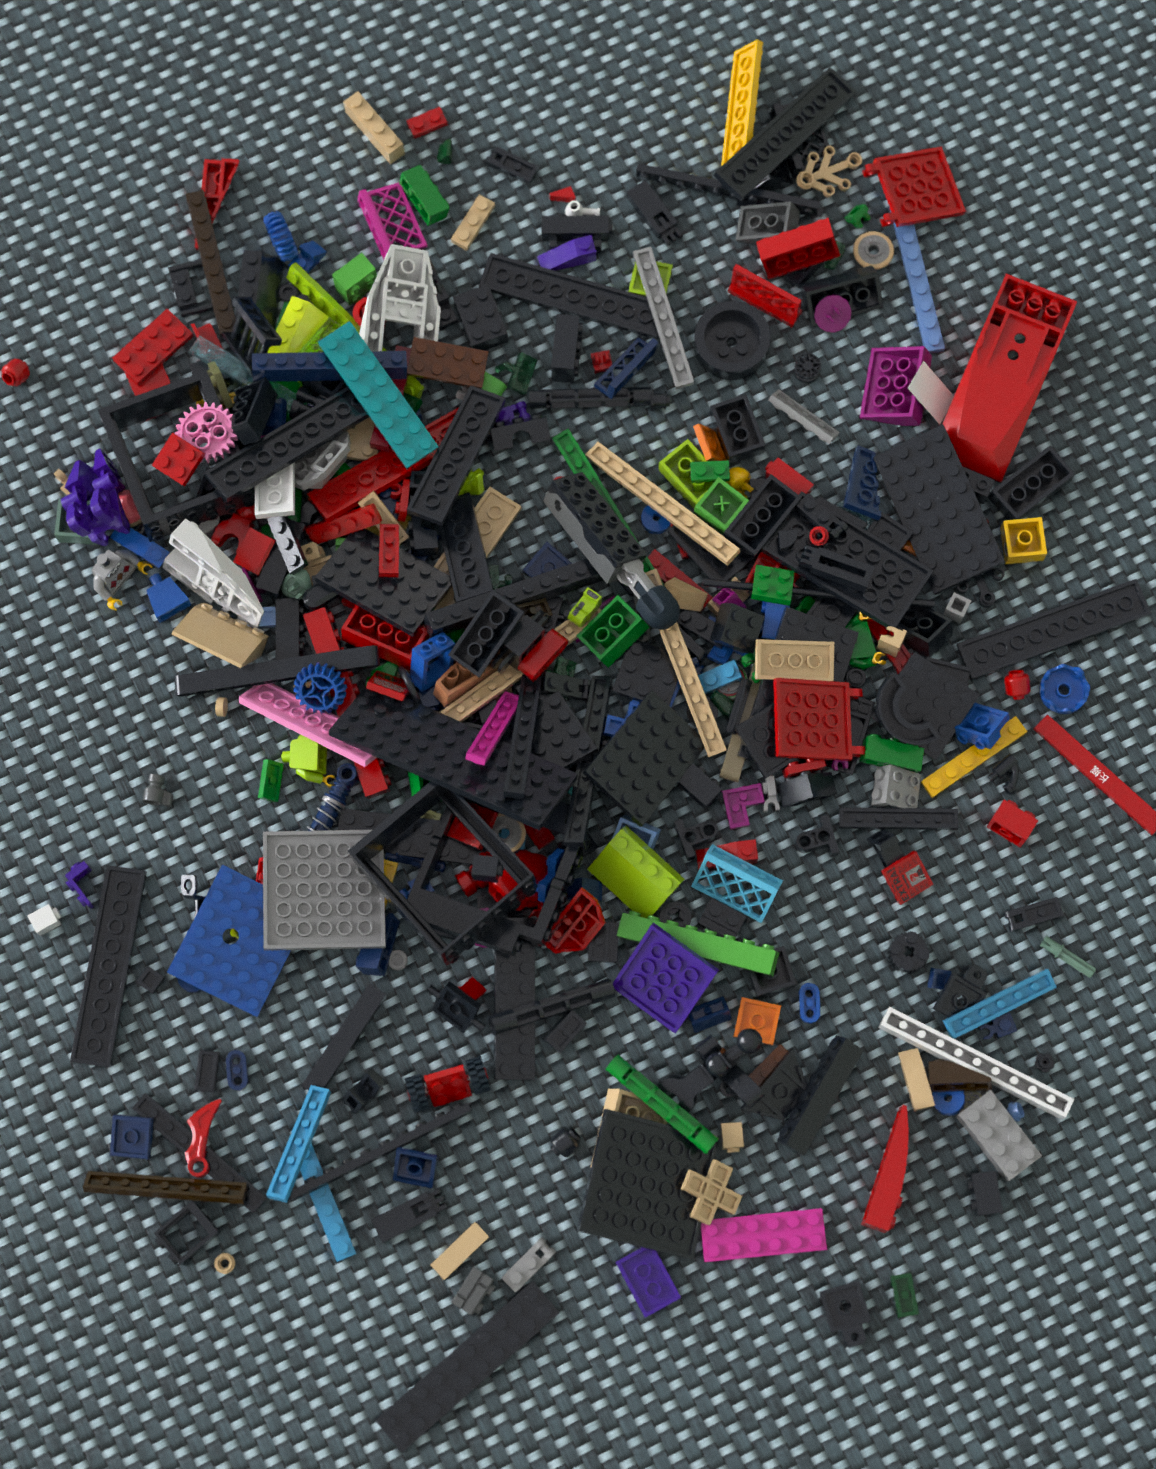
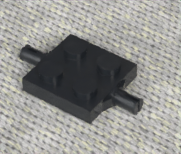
M450 981L442 991L432 984L429 986L427 992L436 997L435 1005L432 1009L434 1012L463 1034L471 1025L480 1032L483 1031L486 1024L477 1019V1013L482 1006L480 1003Z

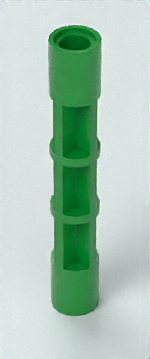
M619 1054L609 1063L605 1069L705 1154L718 1141V1137Z

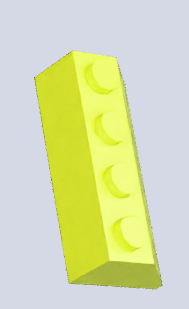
M292 296L276 329V332L282 339L281 345L269 347L268 353L314 352L329 317L310 302Z

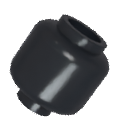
M562 1127L551 1137L552 1146L550 1148L557 1156L569 1157L580 1147L579 1140H581V1137L574 1128Z

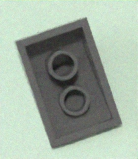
M792 202L741 206L735 240L737 242L756 244L757 241L763 238L798 228L800 211Z

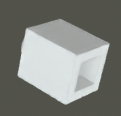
M49 904L27 915L34 930L40 936L61 925L59 920L62 918L56 907L53 908Z

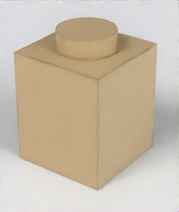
M742 1122L722 1123L720 1125L722 1149L727 1150V1153L740 1152L739 1149L744 1147Z

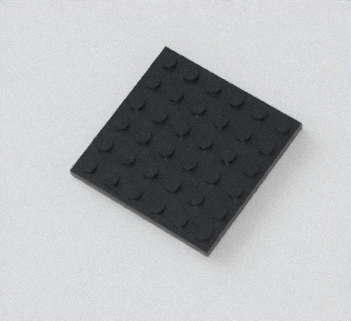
M604 1109L577 1231L694 1260L701 1222L690 1217L697 1197L682 1190L681 1187L688 1170H693L706 1177L712 1161L715 1160L719 1139L710 1151L705 1154L673 1126Z

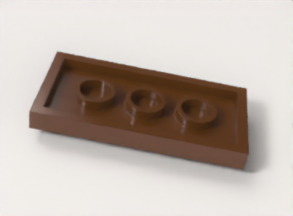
M413 337L407 375L470 387L471 385L482 389L488 351Z

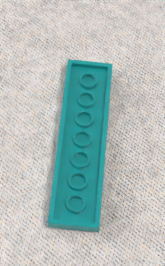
M350 321L318 342V345L406 469L439 448Z

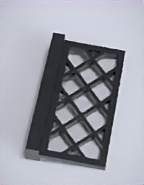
M773 104L769 113L771 120L789 104ZM823 126L812 135L813 137L810 141L806 140L803 143L807 145L805 151L798 148L786 159L792 178L805 171L806 166L804 167L802 159L803 157L807 158L809 155L806 153L809 147L818 151V155H820V153L823 154L825 147L829 146ZM815 137L822 141L823 146L821 148L812 143ZM833 156L828 167L836 164ZM818 160L814 165L813 171L819 170L821 160Z

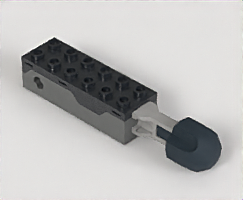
M583 472L566 477H556L552 481L543 502L606 584L620 581L629 586L639 599L636 604V610L652 628L664 630L673 626L679 618L680 606L677 600L664 585L655 586L643 571V561L647 554Z

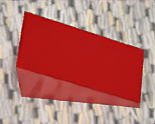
M571 186L549 193L550 201H576Z

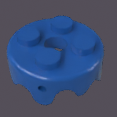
M1061 664L1047 670L1039 685V694L1043 704L1058 714H1070L1079 710L1087 701L1090 691V685L1085 678L1084 671L1079 667H1072L1066 664ZM1060 686H1066L1069 690V693L1067 695H1062L1059 692L1058 688Z

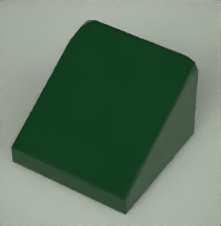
M447 139L439 146L437 163H451L453 151L451 139Z

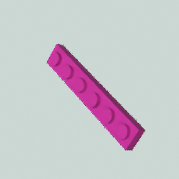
M504 691L467 751L466 760L472 761L475 764H486L516 714L519 695Z

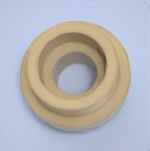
M228 1253L218 1255L214 1263L216 1270L221 1274L232 1272L235 1267L234 1257ZM223 1260H228L229 1262L226 1268L222 1266Z

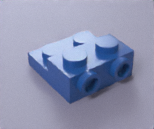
M974 703L961 724L956 725V737L962 744L972 743L981 750L984 748L991 749L1001 737L1000 730L1010 719L1009 713Z

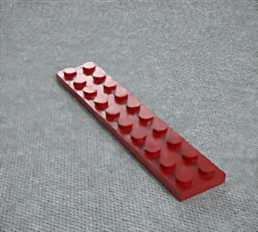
M459 407L425 426L438 446L441 444ZM390 446L389 452L381 451L328 481L322 489H314L307 493L308 499L326 522L329 523L359 506L358 502L373 490L378 495L392 487V485L411 476V471H419L430 465L437 449L406 469Z

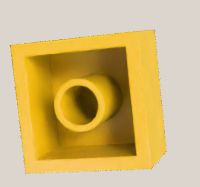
M1042 517L1003 521L1000 532L1005 564L1044 561L1047 549Z

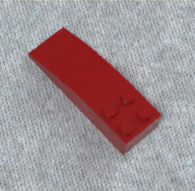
M902 1105L897 1111L861 1223L863 1226L882 1233H886L894 1228L897 1218L894 1216L895 1210L900 1209L903 1200L900 1194L906 1172L909 1130L906 1105Z

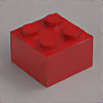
M1004 799L986 827L1021 848L1039 820L1035 818L1036 816L1027 810L1024 812L1019 809L1015 802Z

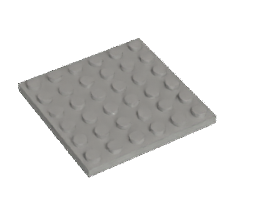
M372 830L263 832L264 951L386 947L385 897L355 865L348 853L349 849ZM381 850L371 860L384 874V850Z

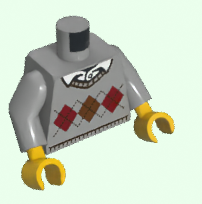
M107 550L104 554L98 555L97 563L92 568L94 590L104 600L108 601L107 605L110 609L117 611L114 603L116 602L122 606V601L112 598L111 595L114 596L134 572L136 565L139 571L145 575H148V573L144 571V567L148 565L152 568V565L146 561H139L140 558L128 550H116L115 552Z

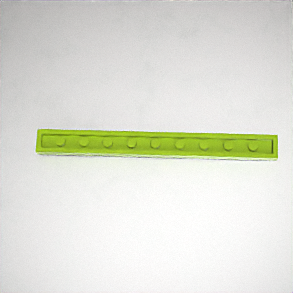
M297 262L290 266L286 278L303 295L308 296L315 307L326 314L337 328L350 321L357 332L360 333L361 327L355 322L354 318ZM409 376L405 393L420 398L425 387L415 377Z

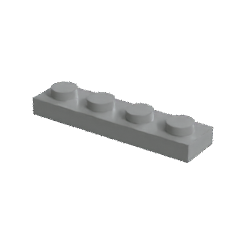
M779 389L768 400L773 403L775 408L787 413L789 418L801 423L806 430L818 435L819 439L823 442L830 444L840 433Z

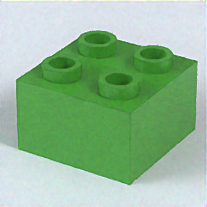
M360 253L333 273L332 277L336 291L350 306L353 303H357L366 293L370 292L377 273L375 267L364 254Z
M718 477L696 504L693 512L723 535L749 500Z

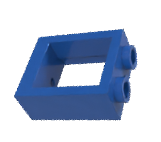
M444 632L412 648L410 677L414 685L421 692L435 685L436 681L453 666L454 659L448 656V654L455 646V643ZM438 656V660L428 665V661Z

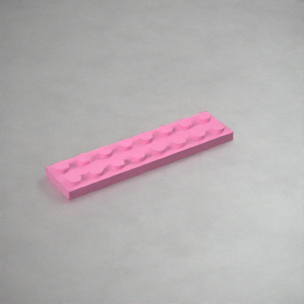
M273 683L253 686L239 696L240 704L364 767L377 758L329 736V729L340 717L328 713L326 710L322 715L319 710L314 714L311 708L306 711L305 704L300 706L301 699H296L295 694Z

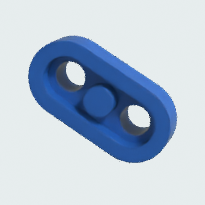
M805 983L799 990L800 1018L807 1024L815 1023L820 1017V993L818 987L813 983ZM808 990L811 991L812 996L807 997L805 995V992ZM806 1011H812L813 1016L808 1017L806 1015Z

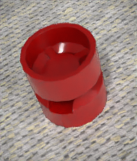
M473 865L469 867V871L463 870L455 875L458 884L467 897L475 894L477 888L483 889L489 885L488 882L473 879L471 875Z

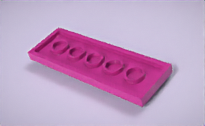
M822 1208L713 1219L711 1225L701 1223L700 1227L704 1262L827 1250Z

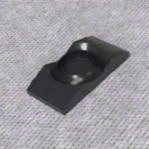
M860 697L856 700L850 699L852 746H862V740L865 737L875 705L873 701ZM852 757V760L847 761V769H843L842 763L839 762L837 764L838 770L836 771L852 776L858 757ZM825 760L826 768L832 769V762L834 760Z

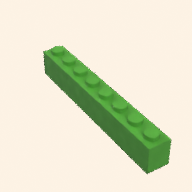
M629 911V914L622 913L617 936L640 943L650 926L655 923L703 959L774 976L779 952L774 950V946L763 944L762 947L755 946V942L744 939L743 942L735 941L736 937L724 934L723 938L716 936L717 932L705 929V933L697 931L698 928L686 925L683 928L678 926V922L667 920V923L659 922L660 918L648 915V918L640 917L641 913Z

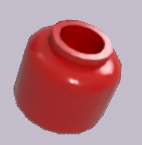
M17 358L9 361L1 370L3 381L15 387L21 385L30 376L28 364Z
M1023 670L1009 671V674L1004 678L1005 693L1013 697L1014 700L1024 699V696L1031 691L1029 675L1024 673Z

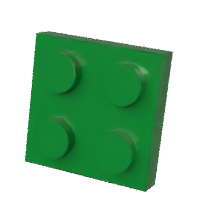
M756 564L751 599L790 606L795 571Z

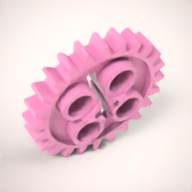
M205 402L204 407L197 404V409L194 410L190 407V413L183 412L185 419L179 418L181 424L176 425L178 431L175 434L206 453L203 459H206L207 463L210 462V458L217 462V456L224 459V452L231 453L229 447H235L233 441H237L238 437L231 428L233 414H230L228 408L224 410L222 405L216 408L214 402L211 404V407H208L207 402ZM214 418L212 422H207L208 419ZM197 428L195 432H190L192 429ZM219 433H224L221 437H216ZM208 443L205 447H200L201 444Z

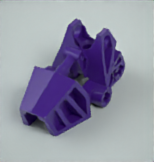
M99 448L95 451L93 467H90L81 460L75 462L65 485L70 494L61 498V504L67 512L66 521L73 532L82 537L88 535L93 543L106 546L109 540L106 530L114 529L128 534L130 533V523L118 495L126 486L112 460Z

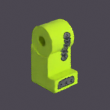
M587 587L581 599L570 611L567 619L580 628L583 627L601 606L602 596Z

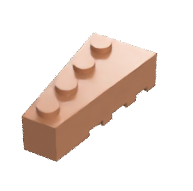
M499 649L493 660L500 654L501 649ZM492 660L479 678L456 662L436 681L433 694L446 708L495 673L498 667L496 669L491 667Z

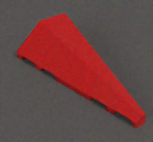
M204 159L202 190L205 193L212 224L238 168L239 159ZM195 239V249L199 250L197 240Z

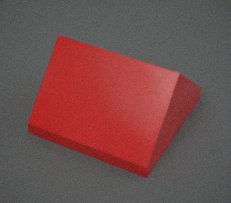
M250 528L233 562L259 575L276 540Z

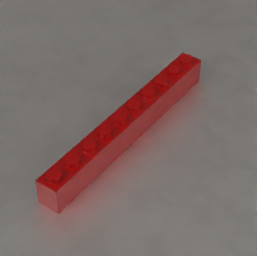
M323 607L303 615L316 654L345 649L344 647L341 648L339 641L342 639L338 629H334L333 623L335 619L332 611L328 612ZM353 671L342 672L340 677H345L343 684L347 685L345 690L347 694L343 703L336 709L338 717L345 712L360 694L357 683L353 684L351 678L354 676ZM334 688L330 690L331 698L335 695ZM377 757L366 767L354 762L364 794L368 799L391 791L389 787L392 785L388 774L385 775L383 767H386L384 760Z

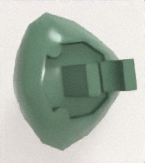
M302 569L296 574H288L284 578L281 587L283 595L303 600L304 592L312 587L311 578L307 570Z

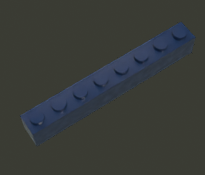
M372 351L391 379H407L406 351ZM324 352L252 353L253 382L264 377L269 382L343 380Z

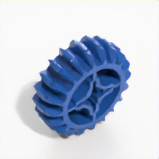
M276 211L264 216L263 220L278 257L283 262L293 260V258L298 256V250L282 213Z
M319 662L315 666L311 663L308 665V668L303 667L301 672H298L297 679L294 681L295 687L293 690L297 693L296 699H301L300 706L305 704L306 711L311 708L313 709V714L317 710L322 715L325 710L330 713L333 709H338L347 694L345 691L347 685L343 684L345 677H340L341 671L334 672V666L331 669L327 668V663L324 666H321ZM311 678L312 685L306 688V681ZM334 688L335 695L329 698V692Z

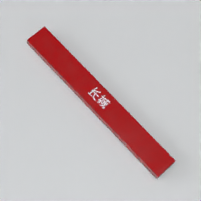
M1048 714L1033 729L1151 836L1156 832V811Z

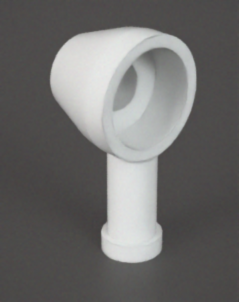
M574 200L566 206L565 213L566 216H600V208H583L578 201Z

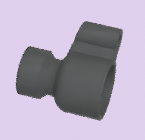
M157 774L149 775L148 782L150 785L144 790L142 800L144 803L171 807L173 794L161 789V786L164 785V776Z

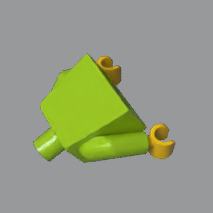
M299 735L297 739L290 742V751L282 752V761L284 763L289 762L290 768L296 770V774L306 781L319 784L324 782L329 788L334 786L333 784H328L327 779H335V776H323V774H326L327 748L303 735Z

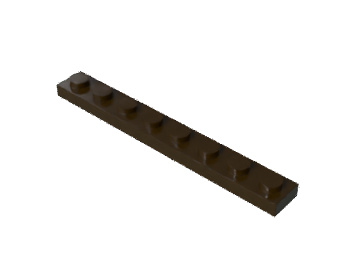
M204 190L186 193L185 195L219 334L222 336V332L233 331L236 321Z
M88 1171L83 1184L84 1192L234 1204H244L248 1189L247 1183L98 1171Z

